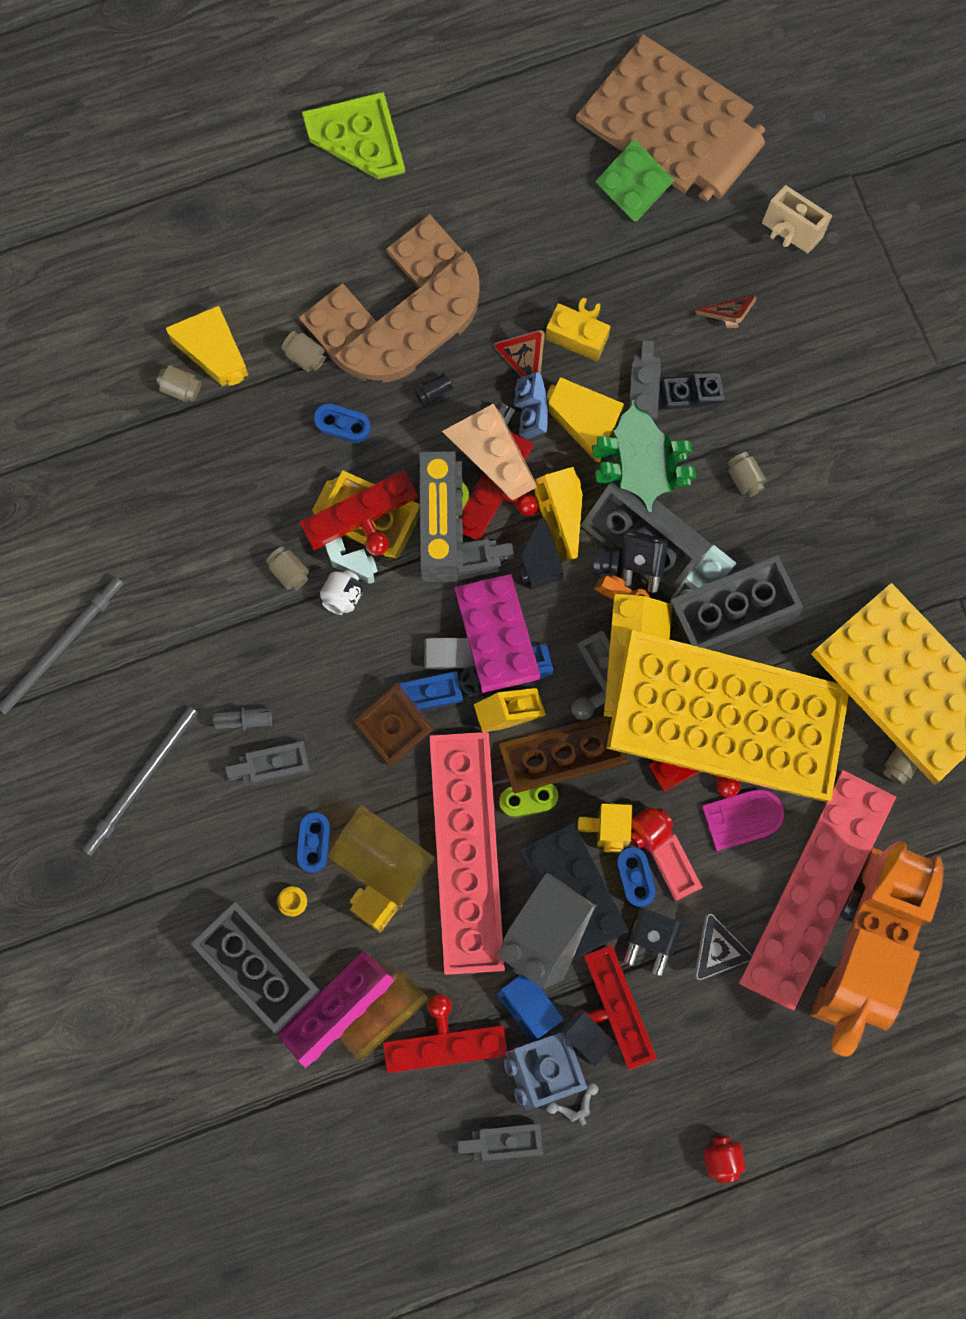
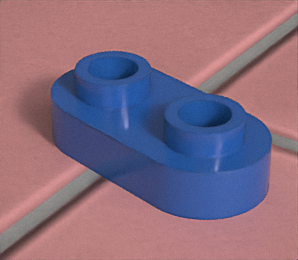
M324 404L315 412V425L323 434L352 443H361L371 433L369 419L360 412L333 404ZM332 417L335 421L333 424L327 425L324 423V420ZM354 426H360L362 428V430L359 433H353L351 431V429Z
M314 812L306 815L300 824L297 862L308 873L321 871L326 866L328 860L331 827L328 819L320 813ZM313 824L321 825V831L318 834L311 833L310 828ZM311 853L318 855V860L314 864L307 861V857Z
M627 848L620 853L617 859V868L626 900L632 906L645 907L655 897V886L648 860L640 849ZM633 858L637 861L635 869L627 867L626 861ZM637 887L643 888L645 896L642 898L636 897L634 889Z

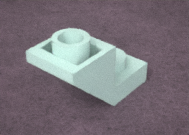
M341 537L325 544L332 567L342 572L344 570L352 571L360 580L368 584L375 582L373 573L378 571L372 555L367 557L365 550L361 549L341 556V554L346 553Z
M713 545L697 567L684 579L671 598H676L726 577L736 565V562Z

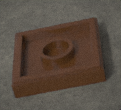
M399 683L394 684L353 720L389 767L398 762L435 729Z

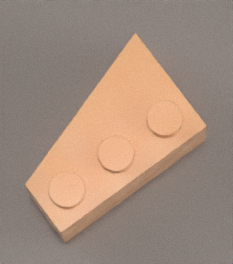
M494 404L442 431L511 500L538 487L500 411Z

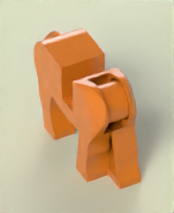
M901 841L892 844L884 852L872 847L861 873V878L866 888L846 939L839 964L825 988L820 987L810 1016L836 1026L831 1038V1048L834 1053L843 1057L852 1055L861 1040L866 1023L887 1031L895 1021L920 954L919 951L913 949L920 927L932 921L939 900L944 869L940 856L934 855L932 859L926 858L907 850V844Z

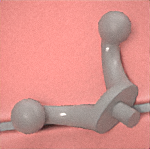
M594 1083L587 1086L588 1089H586L580 1111L574 1112L555 1102L548 1103L546 1109L550 1114H555L557 1111L563 1113L571 1122L579 1120L581 1126L587 1123L584 1117L590 1114L589 1101L591 1095L598 1093V1086Z

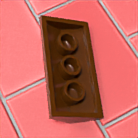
M603 715L500 743L499 748L513 793H520L629 763L626 753L607 748L612 717Z

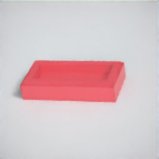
M675 834L658 849L650 851L675 902L703 888Z

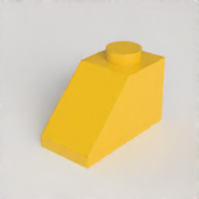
M537 688L499 692L474 704L482 732L506 729L546 715Z
M369 885L365 890L359 888L350 900V903L353 904L350 909L351 912L379 933H381L398 910L397 905Z

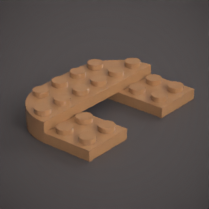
M431 215L427 216L387 248L389 256L418 287V290L379 321H375L343 283L299 317L300 323L318 344L324 348L331 359L343 371L357 379L390 382L411 374L416 370V365L456 333L460 335L469 326L476 314L480 283L475 263L467 251L463 252Z

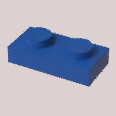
M457 671L399 683L421 711L463 702Z

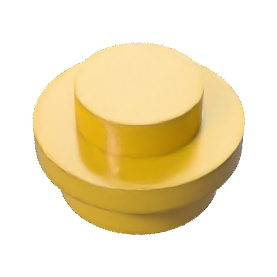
M287 887L279 893L277 905L284 915L295 917L302 914L306 909L307 897L300 888Z

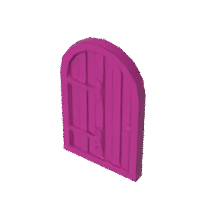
M766 790L747 791L746 793L702 806L716 852L760 838L763 839L776 832L782 825L784 818V809L781 801L772 792Z

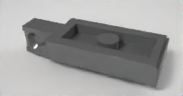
M643 340L641 356H634V362H632L629 409L632 406V401L635 400L636 407L648 414L653 422H657L661 372L660 357H653L654 341Z
M489 539L457 544V547H463V572H457L458 576L493 570L494 568L501 567L500 561L514 559L512 543L497 545L496 540L489 541Z
M304 741L246 753V756L239 757L240 764L225 767L228 781L243 778L244 784H255L310 772Z
M531 1124L481 1129L477 1132H472V1140L457 1141L458 1154L474 1153V1160L482 1161L543 1155L541 1125Z

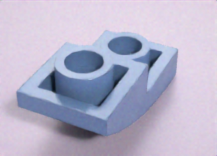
M534 372L517 379L515 387L514 405L522 409L519 435L526 439L547 432L548 411L545 387L541 374Z

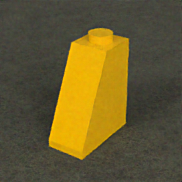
M219 306L166 328L171 342L221 386L238 384L248 375L244 361Z
M560 377L556 386L551 384L546 395V399L549 402L548 412L594 461L600 463L602 458L593 457L592 445H597V437L611 438L622 414L624 403Z

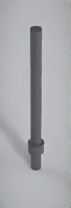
M115 576L100 593L96 592L90 599V605L0 703V711L6 715L96 614L100 610L103 612L110 604L109 600L124 584L119 578Z
M190 706L186 708L104 820L100 819L93 828L96 831L81 849L82 851L92 856L105 837L107 839L115 830L113 826L198 712Z

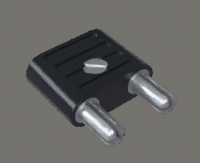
M632 530L623 532L620 567L623 568L622 580L626 582L625 586L631 585L632 572L635 571L650 575L648 591H652V593L658 592L659 578L664 575L668 544L666 539Z
M637 908L626 940L629 946L623 962L627 965L633 945L635 947L629 966L634 964L639 947L657 953L652 973L656 974L661 957L663 956L657 976H661L667 958H672L683 923L642 908Z

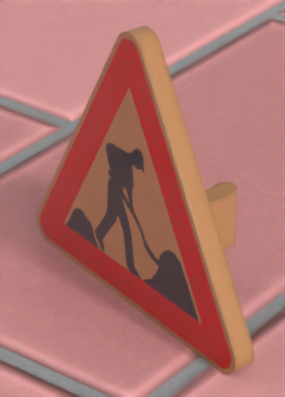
M747 296L695 309L696 315L724 320L726 328H738V323L742 322L755 303L756 296Z
M542 330L498 341L494 344V348L521 377L534 372L541 374L545 335Z

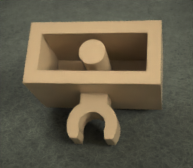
M785 185L770 201L762 224L772 230L770 238L774 239L776 235L785 238L783 242L784 247L792 243L806 253H809L823 238L832 215Z

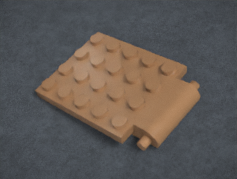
M644 34L576 115L578 123L622 152L633 139L637 140L675 179L671 184L685 194L691 185L695 183L703 188L699 197L705 202H708L712 196L721 199L765 145V140L762 137L765 131L764 127L757 123L752 128L744 122L754 106Z

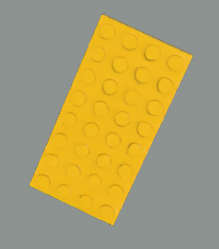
M631 630L627 635L607 748L827 802L832 800L849 694L839 683Z

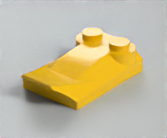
M342 470L340 476L326 482L312 512L316 514L375 484ZM412 501L372 521L377 532L383 533L389 541V547L382 554L383 556L397 559L402 553L417 524L420 515V504ZM362 527L344 535L364 545L367 539Z

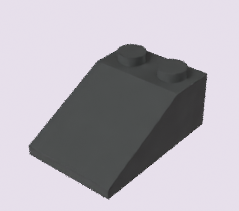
M545 874L507 931L498 957L542 989L563 981L596 905L551 874Z

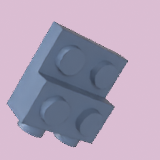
M562 1033L506 1052L507 1059L504 1060L505 1070L510 1077L514 1076L518 1087L514 1090L515 1099L520 1106L524 1105L526 1111L588 1089L573 1046Z

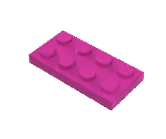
M504 575L454 587L482 693L539 680V669L512 575Z
M363 950L277 1036L294 1057L307 1068L321 1056L322 1052L334 1040L343 1034L344 1030L356 1018L362 1016L366 1009L387 991L394 980Z

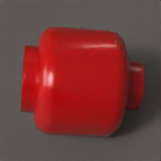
M645 808L631 819V843L638 849L644 848L647 851H655L671 838L672 827L674 826L672 819L661 808Z
M729 1135L716 1136L712 1138V1143L703 1150L706 1172L709 1177L716 1179L717 1183H730L740 1179V1174L746 1169L743 1147L740 1142L730 1140Z

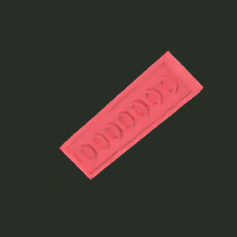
M489 732L430 736L444 974L455 975L505 971L504 961L498 957L503 944Z
M844 770L841 771L833 788L832 800L826 802L752 957L739 981L740 985L791 1011L795 1010L892 808L896 796Z

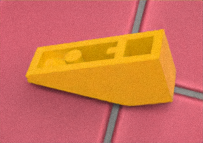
M570 467L535 479L538 487L534 489L543 519L545 518L561 563L578 557L583 494L580 488V479L576 475L574 467Z

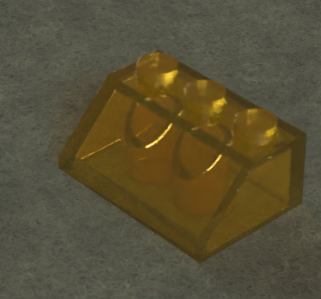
M363 805L359 807L345 826L328 855V858L364 884L369 885L393 901L399 909L402 908L435 862L433 855Z
M397 972L391 976L394 982L388 987L387 991L379 996L362 1016L356 1018L339 1037L358 1061L362 1062L429 1001L428 997L405 972L400 976Z

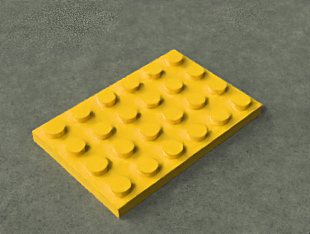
M891 583L816 648L811 655L921 772L936 785L966 757V660Z

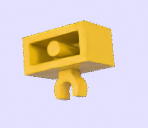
M582 298L579 302L578 311H575L558 303L546 328L545 340L597 362L609 338L611 327L595 319L599 315L600 304L597 303L593 311H586L584 307L587 299Z
M601 804L598 811V819L579 817L578 832H597V847H604L603 852L621 853V849L627 848L631 842L632 805Z

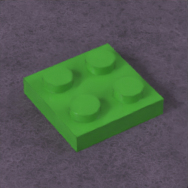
M633 139L596 180V183L633 221L637 222L675 179L637 140Z

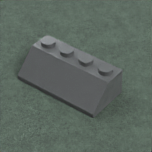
M614 480L607 486L581 524L585 530L610 550L622 548L623 532L628 530L666 539L668 544L664 575L659 578L658 589L669 598L673 596L684 579L697 567L713 546L656 499L652 503V511L649 512L642 498L631 491L621 489L620 480ZM639 573L649 581L650 575Z
M778 555L670 600L683 642L712 651L721 650L800 616L803 609L802 603Z

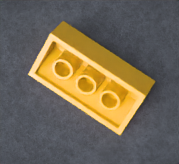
M614 595L604 716H613L628 632L635 630L670 640L671 604L645 596Z

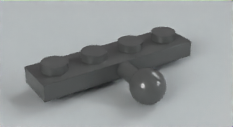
M603 630L577 644L580 653L602 689L601 692L590 698L578 697L573 701L571 712L579 720L589 719L593 715L594 709L605 703L610 642Z

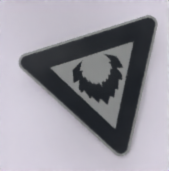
M707 914L704 919L694 975L697 980L705 979L749 962L752 954L713 914Z

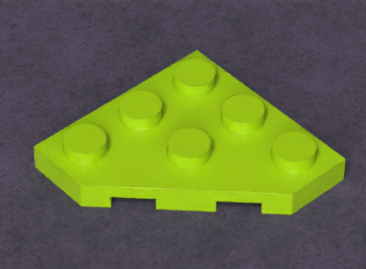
M384 92L302 112L309 141L312 144L376 179L405 173L404 163Z

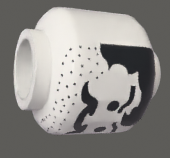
M349 570L331 573L320 591V597L323 600L322 605L337 615L353 611L363 594V587L358 581L359 577Z

